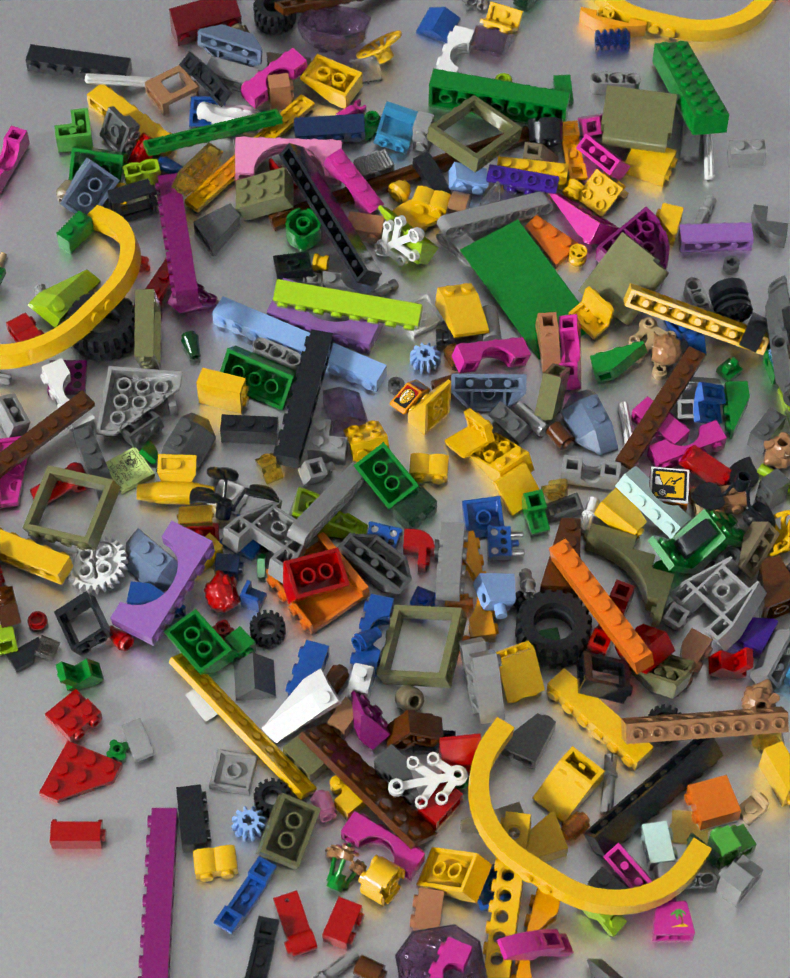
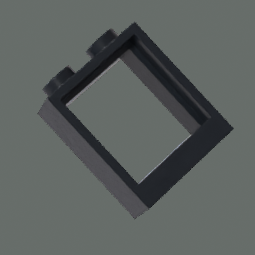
M149 179L107 190L110 210L121 215L127 222L157 214L156 206H158L156 196H154L157 195L154 184H150ZM144 196L147 197L145 200L120 207V203Z
M85 591L54 611L71 650L80 656L90 652L96 645L106 642L113 635L96 597L88 591ZM89 608H92L101 628L79 642L70 621Z
M583 651L576 664L578 693L624 704L627 697H630L633 691V685L630 683L632 673L629 670V663L624 660ZM592 670L619 676V684L593 678Z

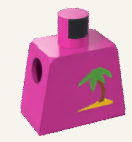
M674 897L672 900L655 908L652 942L693 941L695 930L686 901H677L676 897Z

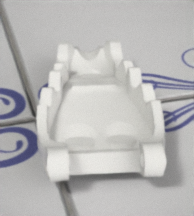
M201 102L197 107L198 120L205 119L212 124L260 113L259 110L246 105H223L220 107L208 102ZM258 131L246 132L241 134V136L254 137L258 134Z

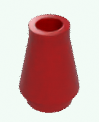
M110 625L109 627L113 635L109 639L118 650L128 651L134 644L132 635Z

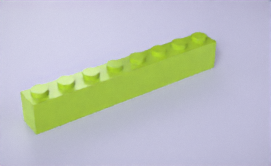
M280 279L276 281L273 302L279 308L288 309V306L295 307V310L306 312V309L313 310V313L318 315L330 313L335 318L347 316L352 321L364 319L367 320V323L375 325L381 322L385 323V326L396 328V325L404 326L403 329L409 331L419 329L423 312L422 304Z

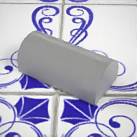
M485 305L482 308L489 333L482 334L483 341L501 340L497 307Z
M521 401L518 402L512 411L525 421L539 437L544 436L550 424L539 416L534 415L535 411Z

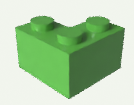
M88 108L70 110L72 123L55 125L58 153L71 151L72 147L77 145L93 148Z
M744 824L714 828L710 832L707 846L712 848L709 856L718 870L722 869L725 865H730L735 858L739 860L743 854L747 856L753 853L757 845Z

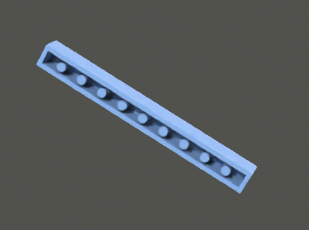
M224 296L212 312L213 323L217 326L225 327L235 334L248 337L252 341L257 338H266L300 354L306 349L304 346L305 338L310 335L309 332ZM333 343L326 371L334 376L345 378L351 383H357L367 390L377 392L387 376V365Z

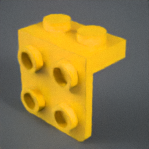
M490 2L487 17L481 18L480 22L484 23V27L490 29H497L498 27L500 32L509 34L519 30L524 11L496 2Z
M596 169L584 185L583 191L579 192L578 200L600 217H603L619 196L625 199L629 193L624 190L626 186L620 181L615 183L611 180L612 176L605 171L602 173Z
M588 286L584 291L582 302L573 308L568 315L577 314L581 329L595 340L609 328L614 308L610 302L605 301L600 296L597 290Z
M471 408L464 411L468 426L445 439V444L462 458L471 456L476 451L495 441L491 422L485 420L479 412H475Z
M371 420L366 422V424L351 425L343 430L345 437H348L352 461H360L383 442L389 448L388 436L379 421Z

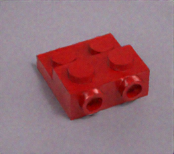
M77 689L73 690L45 713V717L68 741L73 743L76 740L82 739L90 728L96 727L101 722V719H103L101 711Z

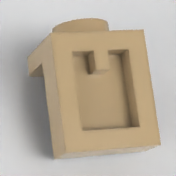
M754 789L751 796L739 805L741 809L740 817L750 826L767 812L769 806L767 797Z

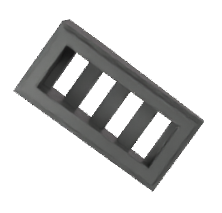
M577 492L546 503L547 509L545 512L548 523L559 521L561 518L580 516L584 508ZM568 505L569 509L565 510L564 506ZM557 507H560L562 512L558 513ZM553 508L554 515L551 516L549 509Z

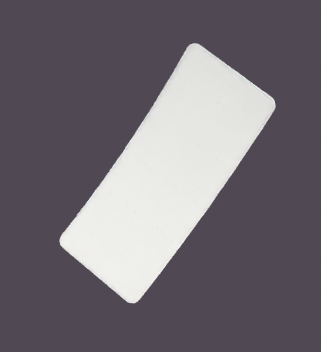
M195 689L186 694V697L205 721L218 715Z

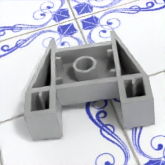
M279 499V503L271 502L233 519L224 527L222 544L238 553L249 542L255 540L274 553L270 558L268 574L283 584V562L304 556L309 543L303 546L287 537L290 526L297 519L281 510L282 500Z
M731 556L686 579L669 594L674 602L690 612L688 616L694 613L703 603L719 616L705 630L725 652L740 639L767 594L758 581L749 588L734 575L740 569Z
M482 637L458 641L473 714L479 713L481 725L492 723L497 717L505 720L499 667L502 666L500 654L490 649L489 643L485 642Z

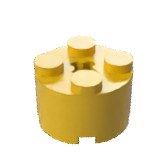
M375 855L367 872L363 871L359 877L358 882L361 883V894L382 906H385L384 903L389 904L401 888V885L398 883L400 878L404 880L405 869L382 856Z

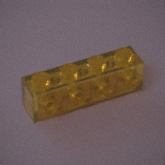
M208 142L179 170L171 187L184 196H187L190 192L194 193L198 186L204 183L206 177L209 178L213 171L218 169L221 164L219 160L223 151Z

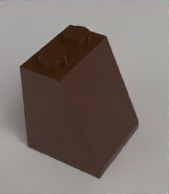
M780 555L767 557L761 563L756 580L767 593L758 607L759 618L777 620L790 614V572Z

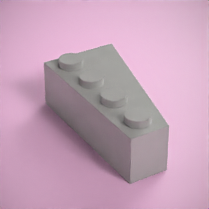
M441 522L436 576V600L460 602V594H464L465 583L461 582V577H465L466 565H462L463 559L467 560V548H464V542H468V531L465 530V523Z

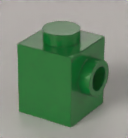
M241 626L225 637V642L233 651L234 659L240 660L256 652L255 641Z

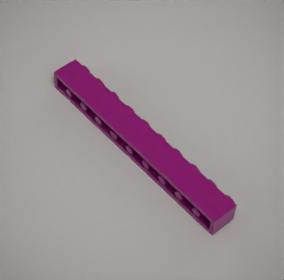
M179 173L159 175L158 183H155L159 213L160 216H163L160 217L163 239H167L164 240L167 262H171L167 263L169 274H172L169 275L170 286H174L171 287L172 299L176 298L177 306L199 303Z
M152 808V813L147 818V827L151 828L150 835L146 836V847H149V854L145 855V867H148V874H144V887H147V894H143V907H146V913L142 914L141 927H145L144 935L140 936V948H143V955H139V968H142V976H138V978H170L178 811L177 808Z

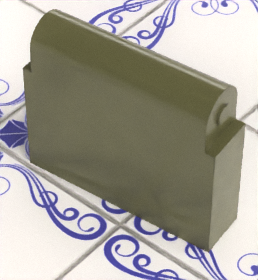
M607 85L601 122V131H604L602 134V145L665 153L667 140H671L677 94Z
M622 232L578 291L584 295V291L588 286L597 290L605 301L612 304L614 308L612 318H618L622 323L629 326L640 312L624 305L623 299L630 283L656 291L669 272L658 264L660 260L629 235Z

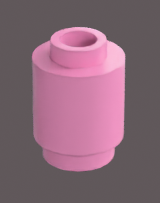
M318 790L314 792L310 801L312 805L321 808L318 818L321 819V822H328L337 816V809L329 791Z

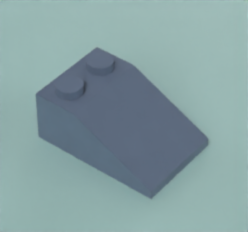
M86 158L75 174L60 204L74 214L77 211H81L87 215L96 205L103 206L108 198L107 190L114 189L120 180L89 158Z

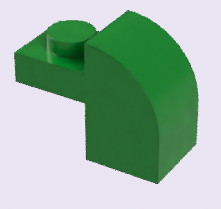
M543 490L523 493L522 509L531 536L550 532L545 512L547 504Z
M86 658L75 666L62 661L56 664L57 677L60 683L66 685L67 691L75 689L78 691L85 690L104 680L99 662Z

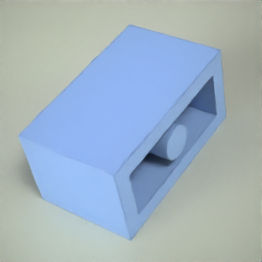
M454 162L448 171L449 189L482 196L489 186V182L486 181L487 168H481L475 173L464 164Z

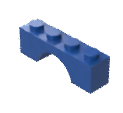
M370 594L369 601L366 600L363 612H366L365 618L361 617L359 629H361V632L390 624V614L393 612L394 598ZM373 644L366 651L358 652L356 650V652L351 654L350 664L354 666V663L373 666L375 676H377V666L380 664L381 650Z

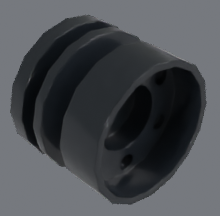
M726 278L716 282L709 289L708 294L714 313L738 322H744L753 314V307L748 297L749 293L744 280L740 278Z

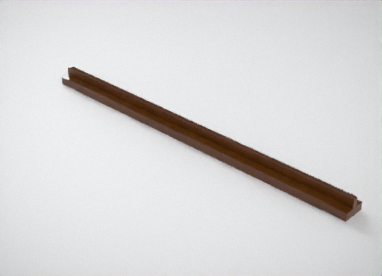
M528 126L522 127L520 140L506 151L525 145V142H528ZM504 133L466 145V147L478 153ZM448 153L433 157L442 173L448 172L454 162L461 163ZM411 164L366 181L379 196L387 193L388 186L393 182L405 180L409 184L421 181V178ZM347 187L332 192L341 208L355 204L353 196ZM304 201L295 204L294 208L269 214L268 219L274 231L285 228L286 217L294 209H311L308 202Z

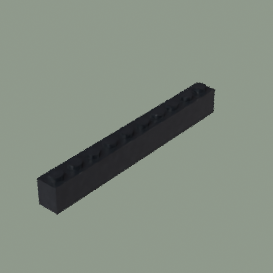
M289 143L279 154V157L355 281L372 286L382 275V272L305 148Z

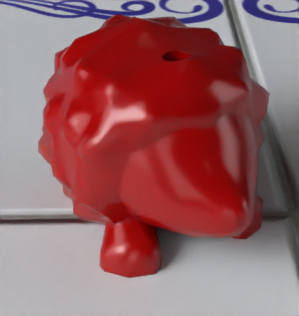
M217 570L212 580L205 584V598L210 608L214 609L216 613H226L235 606H238L240 602V596L236 588L237 580L234 576L230 578L228 574L225 575L221 570Z

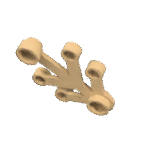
M645 317L639 322L640 330L636 335L629 338L628 344H632L633 342L631 341L633 340L640 342L647 335L648 340L645 342L647 352L651 350L652 354L654 333H657L658 336H662L665 333L668 335L674 334L675 337L676 333L674 331L666 332L657 326L655 319ZM642 356L635 363H641L643 361L644 356ZM654 362L653 378L656 380L665 379L667 367Z

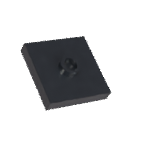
M309 251L273 256L277 279L282 280L283 278L289 279L313 275Z

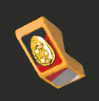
M418 380L407 382L391 400L389 405L402 414H406L413 405L417 404L418 399L422 398L426 393L429 394L431 389Z

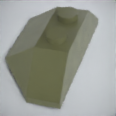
M671 654L647 674L642 672L636 674L633 669L629 668V670L650 692L674 699L688 686L696 663Z

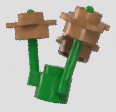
M343 843V846L336 844L325 849V852H327L326 857L332 859L329 875L326 879L328 881L326 886L341 893L343 888L348 889L356 875L360 877L367 868L364 861L353 860L354 856L359 857V853L354 851L355 847L353 845ZM346 860L351 862L348 869L352 873L345 881L346 876L341 873ZM336 861H341L337 872H334Z

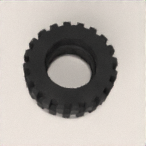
M90 291L88 295L80 296V300H76L72 307L69 308L67 319L96 292ZM124 297L105 317L119 322L115 328L107 332L90 331L84 338L73 345L80 355L85 354V358L91 360L95 358L96 361H102V359L110 361L114 357H122L123 353L126 354L131 350L130 346L133 347L135 345V306L132 305L129 298L125 299Z
M550 589L545 590L543 594L541 592L535 593L534 598L529 597L525 600V604L521 605L519 614H517L515 628L516 643L520 644L529 641L535 648L537 660L541 667L548 665L550 669H556V666L561 665V668L567 667L569 662L574 664L578 661V657L580 658L583 651H586L591 637L592 618L589 615V610L585 605L582 606L583 602L579 598L574 599L573 594L569 592L564 594L562 593L563 590L552 592ZM556 618L567 623L572 633L566 638L551 640L540 635L535 625L544 619Z

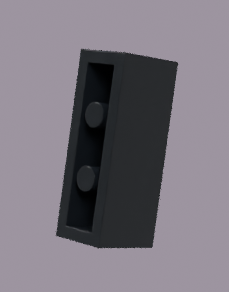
M222 414L220 425L221 442L278 445V417Z
M201 784L176 787L183 853L208 848L207 842H211L210 829L206 830L205 824L209 823L208 810L204 811V804H207L206 791L202 792Z

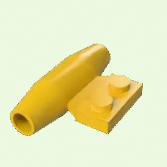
M158 454L157 473L161 481L138 484L137 500L157 504L190 505L189 495L193 488L206 487L212 489L215 493V486L193 482L197 472V455Z

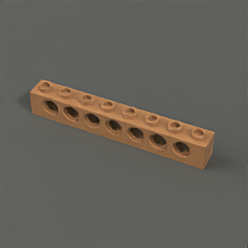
M782 706L621 718L622 739L626 744L789 732L788 712Z

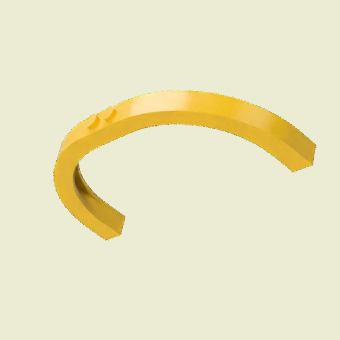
M625 0L593 1L599 8L603 6L613 8L615 20L629 23L630 18L647 22L646 32L681 40L705 42L732 38L751 30L767 17L777 0H753L744 9L732 15L709 20L688 19L640 8Z
M96 205L87 214L92 218V225L95 231L112 237L120 244L118 263L106 283L70 318L54 329L26 341L0 344V370L29 366L65 351L84 338L127 295L140 270L141 249L131 226L121 215L99 205Z
M499 717L494 720L479 742L471 765L468 783L470 811L474 824L487 847L503 864L520 875L522 880L528 883L531 882L544 894H550L565 904L584 911L605 915L635 914L656 908L672 900L693 881L712 848L696 838L692 839L677 863L660 878L639 887L620 890L596 888L575 881L519 846L498 821L490 799L489 776L491 769L502 750L512 738L515 728Z

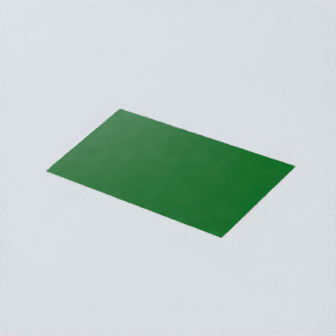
M517 219L460 249V251L534 354L540 359L535 325L538 313L556 312L559 327V316L568 315L579 304V301ZM581 329V336L587 334L583 329Z

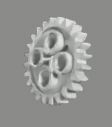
M103 535L96 551L91 549H85L84 551L74 546L76 551L69 552L72 556L70 559L74 567L69 573L68 578L71 584L76 589H80L82 593L85 591L92 593L94 590L96 594H99L100 589L106 592L107 586L113 589L112 583L116 582L119 584L118 577H124L122 571L128 570L125 565L129 563L126 558L128 554L123 545L118 540L114 541L112 536L107 539Z

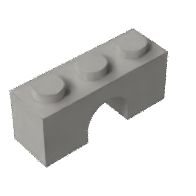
M564 455L560 483L614 490L616 488L615 485L619 482L621 462L602 460L600 466L591 467L583 463V457Z

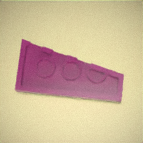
M21 436L1 438L0 452ZM28 458L0 478V508L19 506Z

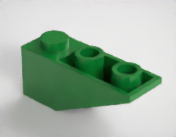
M644 341L633 342L627 346L616 347L613 350L598 352L590 356L597 383L616 379L647 353Z
M748 381L725 382L724 385L726 404L723 405V416H726L727 419L725 421V432H728L729 439L733 438L748 406L750 398Z

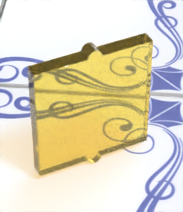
M212 505L181 506L176 516L178 524L184 527L212 525L214 513Z
M672 810V824L669 826L673 832L671 843L690 844L692 839L696 838L707 845L710 828L700 831L698 825L693 822L692 811Z

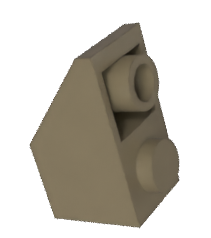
M525 142L523 159L558 163L559 157L543 144Z

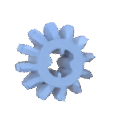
M421 342L420 347L415 345L410 352V364L415 371L420 369L421 374L424 371H427L429 374L431 370L436 371L437 366L440 365L441 353L437 350L436 345L431 347L430 343L424 345Z
M244 806L243 812L237 810V816L232 817L234 824L231 825L232 830L236 831L235 836L237 838L242 836L244 842L248 837L251 838V841H254L255 835L261 838V831H264L266 828V817L262 816V811H256L254 806L250 810H247V807Z

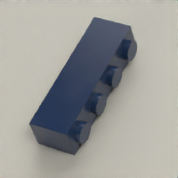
M364 114L294 118L295 138L342 140V143L366 141Z

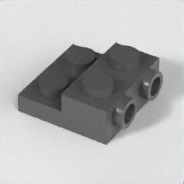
M111 106L107 109L99 136L115 151L131 154L135 148V140L140 136V125L130 115L123 116L114 106Z
M151 409L143 414V417L133 424H129L120 432L124 440L134 448L138 445H144L148 438L152 435H158L162 428H164L160 416Z

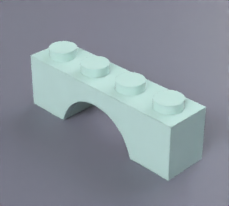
M637 466L633 467L622 476L615 487L672 539L692 518L678 505H668L657 499L650 490V478Z

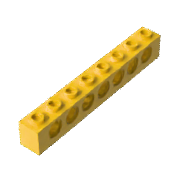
M630 283L623 299L626 307L742 347L739 343L747 328V324ZM765 332L756 353L764 354L769 343L768 332Z
M506 811L505 818L501 817L500 824L508 835L511 832H518L520 836L514 841L528 851L532 823L531 814ZM496 858L494 871L498 872L497 879L492 881L491 891L495 893L494 900L489 902V912L492 915L491 921L487 920L486 933L489 934L488 942L484 941L483 955H486L485 963H481L480 976H483V978H511L513 960H504L500 947L494 942V939L498 935L506 937L517 934L524 880ZM506 873L514 874V878L510 881L504 880L503 876ZM504 893L511 895V899L507 902L500 900L501 895ZM501 914L509 916L508 920L504 923L497 921L498 916ZM493 957H502V963L499 965L492 964Z

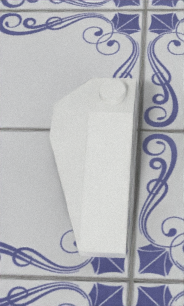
M320 668L304 678L263 726V731L274 744L282 741L342 703L323 670Z

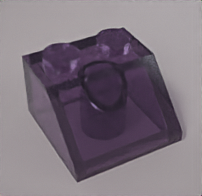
M476 25L470 45L475 47L474 50L480 52L487 50L491 52L490 55L500 57L501 55H506L515 34L500 32L499 29H490L483 25Z
M344 387L323 390V404L328 419H331L332 433L341 432L351 425L359 426L368 422L359 392Z

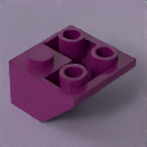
M197 283L199 303L177 306L176 298L172 299L171 294L167 304L179 313H189L215 308L219 300H217L218 297L216 295L208 293L204 290V286Z
M353 691L351 692L354 729L359 740L373 750L390 735L387 728L388 723L382 717L383 712L377 705H371L369 699L364 694L359 695Z

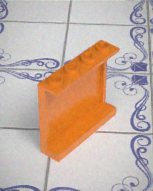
M322 532L317 535L318 542L306 549L304 556L333 549L336 546ZM341 552L340 555L348 577L349 586L339 591L288 604L291 614L293 616L297 615L302 628L305 631L308 629L312 635L370 596L369 587ZM266 569L267 583L271 588H276L278 591L277 595L282 602L286 601L288 603L283 584L270 576L268 569Z

